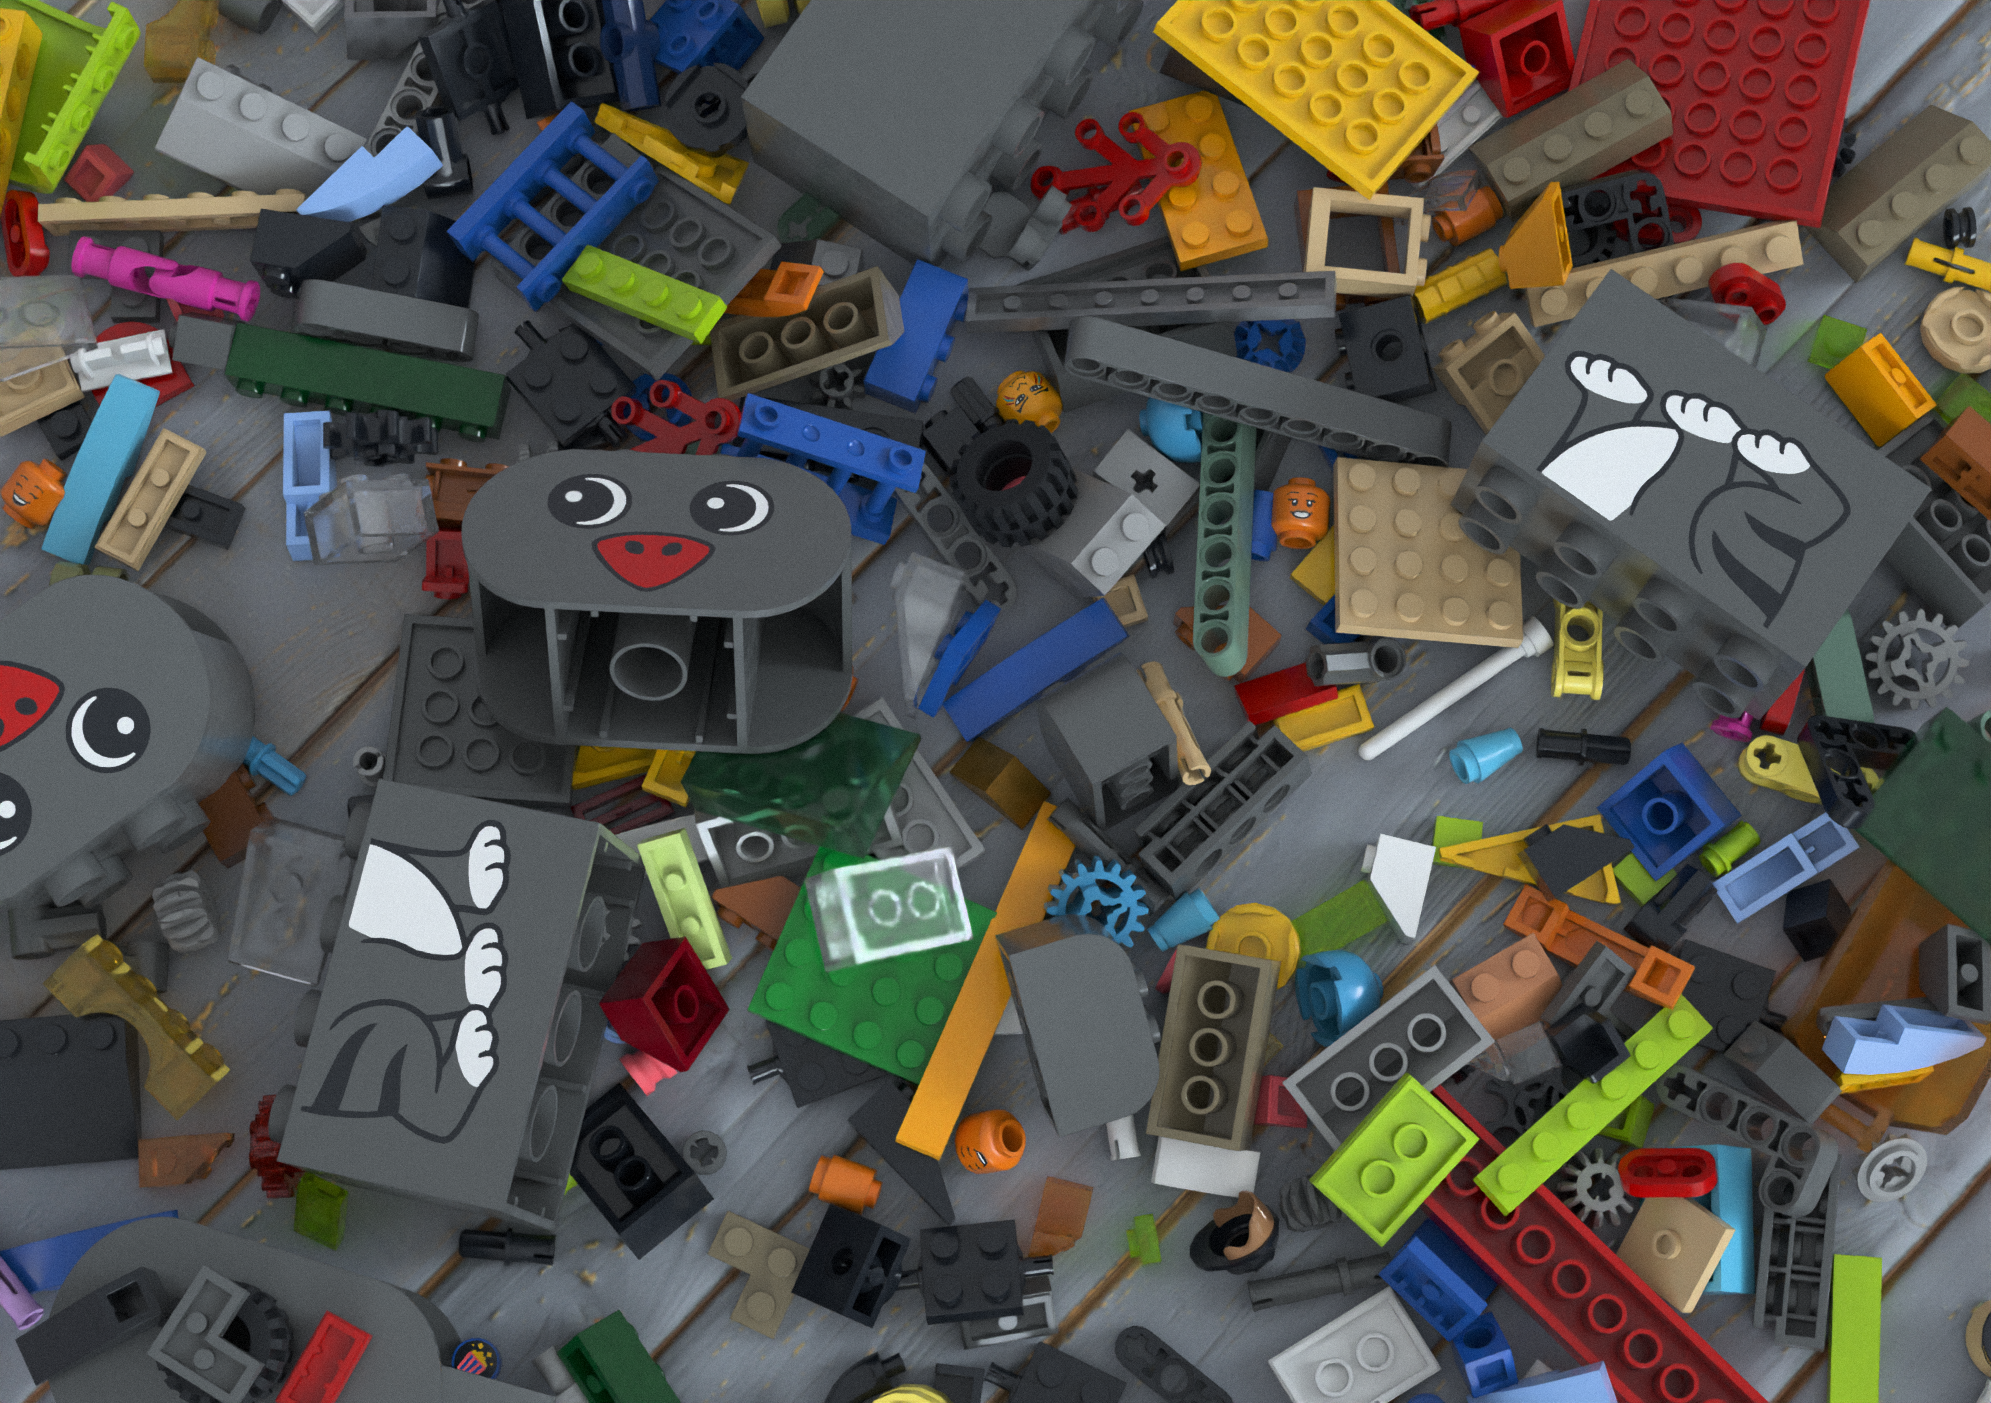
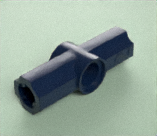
M602 0L606 24L600 32V49L604 58L614 64L622 111L637 112L662 106L653 60L659 52L660 35L655 24L650 20H646L643 0Z

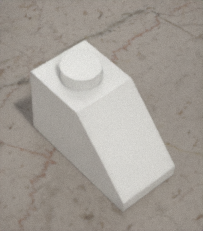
M1380 834L1375 846L1367 844L1361 872L1369 873L1366 887L1400 942L1411 945L1416 937L1436 847Z

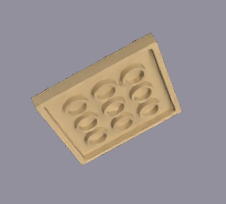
M1337 457L1333 465L1336 633L1519 648L1523 642L1520 553L1510 546L1504 554L1489 552L1474 543L1460 528L1458 521L1463 513L1453 507L1451 503L1468 469Z

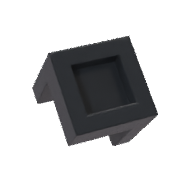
M1831 879L1792 890L1787 894L1783 931L1804 962L1848 949L1851 910Z
M1582 1002L1545 1030L1565 1067L1592 1084L1597 1083L1631 1056L1611 1020Z
M936 1363L934 1389L945 1393L953 1403H981L985 1369Z

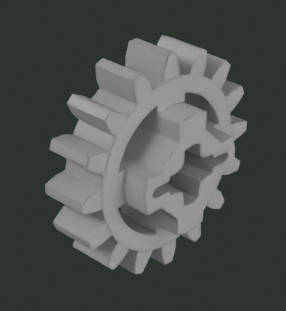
M1922 608L1916 609L1914 619H1909L1902 610L1897 611V624L1892 625L1883 619L1880 623L1885 630L1884 635L1881 637L1871 634L1869 637L1877 645L1876 651L1864 653L1865 659L1876 664V667L1866 672L1867 677L1881 678L1882 681L1875 690L1880 695L1892 690L1891 703L1895 706L1903 698H1908V705L1911 710H1917L1920 699H1925L1929 707L1935 708V696L1941 693L1943 696L1951 699L1953 694L1948 687L1950 683L1964 684L1965 679L1956 672L1958 667L1970 665L1968 659L1958 656V651L1968 646L1965 640L1954 641L1952 639L1959 629L1955 624L1948 625L1944 629L1940 627L1943 615L1935 613L1931 620L1928 621ZM1916 628L1931 630L1943 641L1928 644L1920 639ZM1898 635L1901 642L1894 656L1885 660L1889 644ZM1910 639L1920 652L1928 653L1929 658L1922 661L1923 669L1921 671L1923 679L1921 674L1912 665H1905V660L1911 658L1910 650L1912 646ZM1948 659L1945 673L1935 683L1933 674L1938 664ZM1904 674L1914 680L1917 690L1903 688L1897 685L1891 677Z

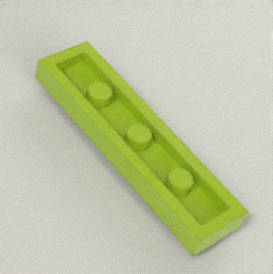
M588 244L562 278L563 283L572 292L700 344L703 343L728 308L717 295Z

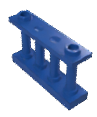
M572 101L447 230L459 251L472 262L482 252L487 251L520 277L522 281L516 288L529 308L534 312L545 302H549L557 295L563 284L562 278L586 245L597 248L637 204L643 203L649 198L654 186L659 182L649 161L642 155L628 168L590 139L596 132L584 110ZM580 153L616 181L598 201L560 172V169L575 154ZM550 186L585 214L567 234L529 204L543 187ZM518 218L554 247L536 267L498 237L501 231L513 219Z
M747 393L737 432V436L745 438L741 448L730 444H722L718 451V454H726L733 457L773 459L759 454L764 444L789 452L790 454L785 463L815 475L840 497L850 517L851 535L883 545L886 544L890 537L897 498L891 496L896 487L913 493L917 492L926 453L925 450ZM811 459L834 468L831 474L826 476L803 467L807 460ZM852 473L876 480L878 483L873 490H869L848 483V480Z

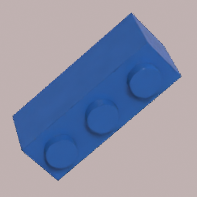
M917 259L899 299L904 333L893 345L876 351L864 379L865 394L916 414L921 401L929 403L934 393L938 378L934 377L933 373L938 362L946 363L951 354L955 337L950 334L957 320L965 321L968 302L967 278Z

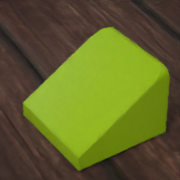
M1638 1096L1596 1135L1641 1149L1653 1115L1654 1103L1644 1096Z

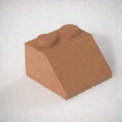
M1534 933L1449 982L1495 1040V1043L1484 1050L1494 1069L1514 1058L1519 1052H1524L1548 1038L1545 1030L1550 1025L1541 1019L1540 1016L1563 987L1559 974Z

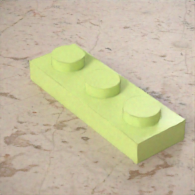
M682 828L642 839L637 844L670 938L686 937L706 970L727 965L732 956L686 829Z

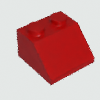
M1508 0L1458 25L1466 62L1470 65H1475V69L1479 72L1476 80L1503 117L1509 118L1569 88L1575 59L1563 0Z

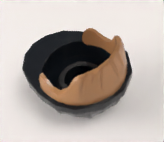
M1243 1190L1239 1192L1238 1202L1234 1206L1216 1209L1213 1213V1220L1195 1235L1190 1245V1258L1197 1268L1207 1272L1226 1270L1235 1275L1258 1272L1260 1268L1273 1260L1279 1238V1218L1268 1205H1265L1251 1191Z

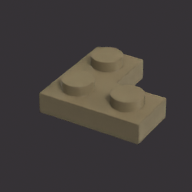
M727 1211L707 1253L715 1259L750 1274L729 1319L771 1339H775L795 1296L791 1291L810 1249L731 1211Z

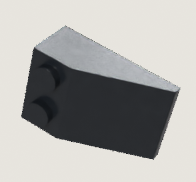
M620 1082L585 1110L570 1175L637 1259L640 1260L714 1200V1198L696 1173Z

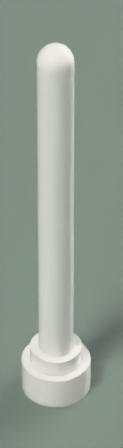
M1534 616L1523 622V642L1519 648L1502 647L1361 744L1359 747L1360 757L1364 760L1374 759L1522 656L1529 658L1534 654L1536 657H1539L1552 648L1554 644L1545 627Z

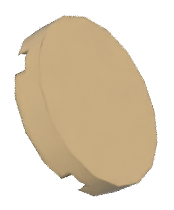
M1953 287L1945 290L1929 303L1923 313L1920 324L1922 343L1931 357L1947 369L1963 374L1982 373L1991 369V294L1980 289H1976L1975 292L1963 290L1965 287Z

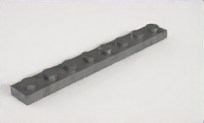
M1335 271L976 287L969 288L965 323L968 334L1069 329L1070 322L1074 318L1081 316L1097 317L1125 326L1335 317L1336 273Z

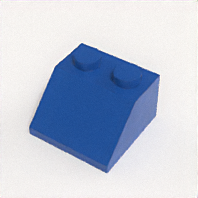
M1683 742L1663 751L1596 807L1619 837L1630 839L1635 847L1631 852L1655 881L1696 853L1707 842L1713 840L1742 816Z

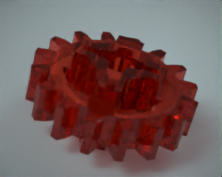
M277 1094L263 1095V1101L258 1102L259 1114H255V1120H252L249 1126L251 1169H257L258 1177L262 1176L261 1189L266 1191L268 1199L296 1197V1191L300 1190L299 1178H303V1172H306L277 1161L281 1144L271 1141L268 1129L271 1108Z

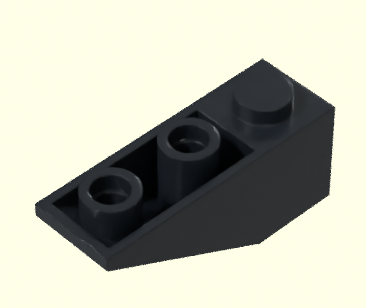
M140 1267L94 1290L15 1339L35 1385L38 1386L157 1326L161 1316L168 1317L172 1309L168 1307L170 1302L156 1271Z

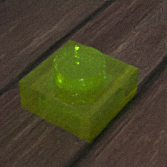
M1823 315L1820 319L1807 361L1832 369L1863 345L1867 328Z
M1153 1213L1135 1216L1132 1220L1134 1228L1126 1230L1130 1257H1139L1141 1268L1161 1264L1162 1259Z

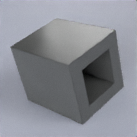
M195 312L179 315L178 321L173 322L169 334V346L174 348L172 360L225 370L237 322L244 324L245 322Z

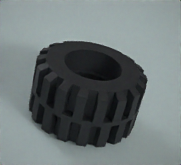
M1009 419L1002 426H999L997 422L988 426V431L983 434L978 431L971 436L973 441L969 445L963 444L958 451L961 458L953 460L951 470L954 475L949 477L950 486L954 491L952 494L974 531L979 536L982 535L985 541L993 545L999 541L1002 547L1009 548L1013 546L1014 542H1018L1021 547L1031 545V539L1038 537L1041 541L1048 537L1047 531L1051 528L1058 529L1064 523L1061 517L1071 514L1074 508L1071 500L1077 498L1078 488L1075 485L1077 482L1076 474L1056 438L1043 425L1037 427L1035 422L1025 420L1020 425L1017 419ZM1026 476L1016 486L1001 491L1008 483H1010L1014 479Z
M231 1280L250 1292L236 1316L241 1318L248 1328L251 1341L249 1354L265 1364L241 1402L254 1403L255 1400L259 1398L265 1399L273 1393L271 1387L275 1383H281L286 1376V1373L282 1370L286 1362L291 1363L293 1352L288 1351V1344L290 1341H294L293 1330L287 1329L285 1322L289 1318L285 1310L277 1307V1300L270 1294L264 1293L260 1288L250 1284ZM174 1298L168 1305L172 1309L168 1317L161 1316L157 1327H164L181 1299ZM156 1361L158 1370L165 1372L168 1377L164 1382L171 1390H177L180 1393L179 1397L188 1403H222Z

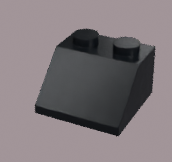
M383 205L371 290L469 309L477 258L472 262L463 255L447 233V230L456 220L429 210Z
M261 209L250 262L273 294L285 298H296V293L304 280L317 279L333 282L366 260L367 250L352 223Z

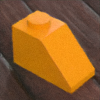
M1559 181L1548 184L1513 226L1505 244L1499 248V267L1502 273H1507L1510 289L1564 285L1573 267Z

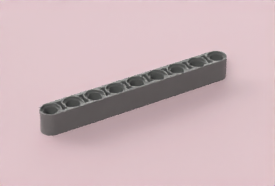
M1081 316L1074 318L1069 324L1064 367L1067 372L1074 376L1370 460L1446 468L1449 466L1452 425L1450 421L1441 416L1097 317Z

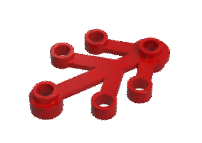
M1129 112L1119 120V132L1127 142L1132 144L1139 143L1155 157L1137 161L1105 135L1098 121L1090 118L1084 119L1076 126V139L1084 149L1094 150L1111 165L1064 172L1055 166H1042L1034 172L1030 188L1040 202L1051 185L1067 196L1070 190L1109 185L1095 201H1085L1077 207L1075 219L1086 232L1100 230L1105 224L1106 216L1120 202L1119 213L1128 225L1139 226L1148 219L1150 210L1172 186L1186 187L1196 181L1202 167V159L1197 149L1186 142H1177L1169 145L1149 129L1141 114ZM1134 123H1140L1136 131L1127 132L1129 126ZM1096 130L1092 138L1084 139L1088 131ZM1184 158V161L1180 166L1171 167L1174 164V162ZM1053 178L1048 186L1042 187L1046 180ZM1153 178L1140 195L1131 194L1126 196L1139 180ZM1136 205L1141 206L1136 214L1128 215L1130 208ZM1097 212L1093 220L1084 221L1088 213Z
M658 380L651 386V402L660 408L672 409L675 407L696 421L679 427L643 408L639 400L625 396L617 398L611 408L612 417L617 423L629 426L636 425L657 436V438L629 449L648 453L685 454L688 445L700 441L695 455L716 454L720 445L730 443L737 437L741 419V412L734 402L724 398H714L704 403L682 392L677 383L667 380ZM668 387L670 396L667 401L663 402L662 391ZM629 403L631 414L628 418H625L623 411ZM719 413L721 415L722 422L721 425L717 429H715V418Z

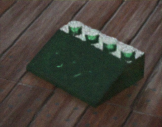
M1945 707L1920 726L1872 789L1871 794L1875 802L1874 809L1863 826L1854 830L1991 945V743L1951 709Z
M839 712L836 718L820 733L799 745L785 750L762 754L696 751L681 780V784L696 811L864 859L918 748L921 736L914 732Z

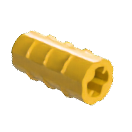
M1487 248L1473 256H1467L1466 259L1452 266L1447 265L1446 269L1432 276L1427 275L1424 286H1416L1412 298L1418 305L1421 321L1427 324L1443 315L1447 316L1449 312L1457 308L1467 306L1468 303L1482 296H1488V293L1507 285L1506 274L1500 270L1498 256L1491 248Z

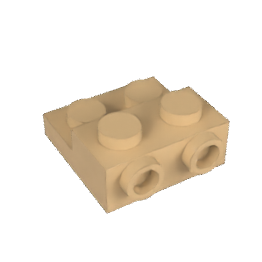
M1491 311L1481 317L1472 326L1476 333L1464 343L1461 339H1457L1445 346L1438 353L1442 361L1432 368L1456 403L1466 406L1486 435L1545 357L1515 312L1500 313L1498 315L1496 311Z

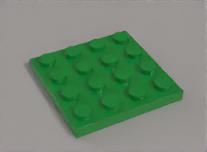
M824 836L747 1011L919 1086L990 922L996 917L997 912Z

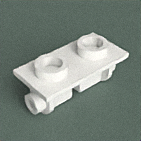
M164 329L74 348L75 354L70 356L73 371L79 374L82 392L110 387L116 374H121L138 381L173 373Z

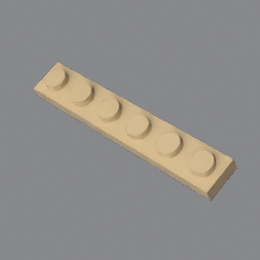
M280 189L276 191L275 195H258L252 191L241 190L232 192L231 196L214 197L208 193L194 192L189 193L187 198L170 199L168 196L160 194L145 195L143 200H126L118 196H103L99 198V202H82L75 198L65 197L56 199L55 203L39 204L38 222L53 236H69L70 230L174 232L257 228L261 209L299 214L296 209L308 197L305 193L303 194L295 189Z
M1797 220L1772 221L1572 268L1564 285L1525 288L1531 324L1534 327L1573 319L1610 269L1653 298L1658 299L1708 287L1711 275L1719 268L1731 263L1747 264L1761 274L1804 265Z

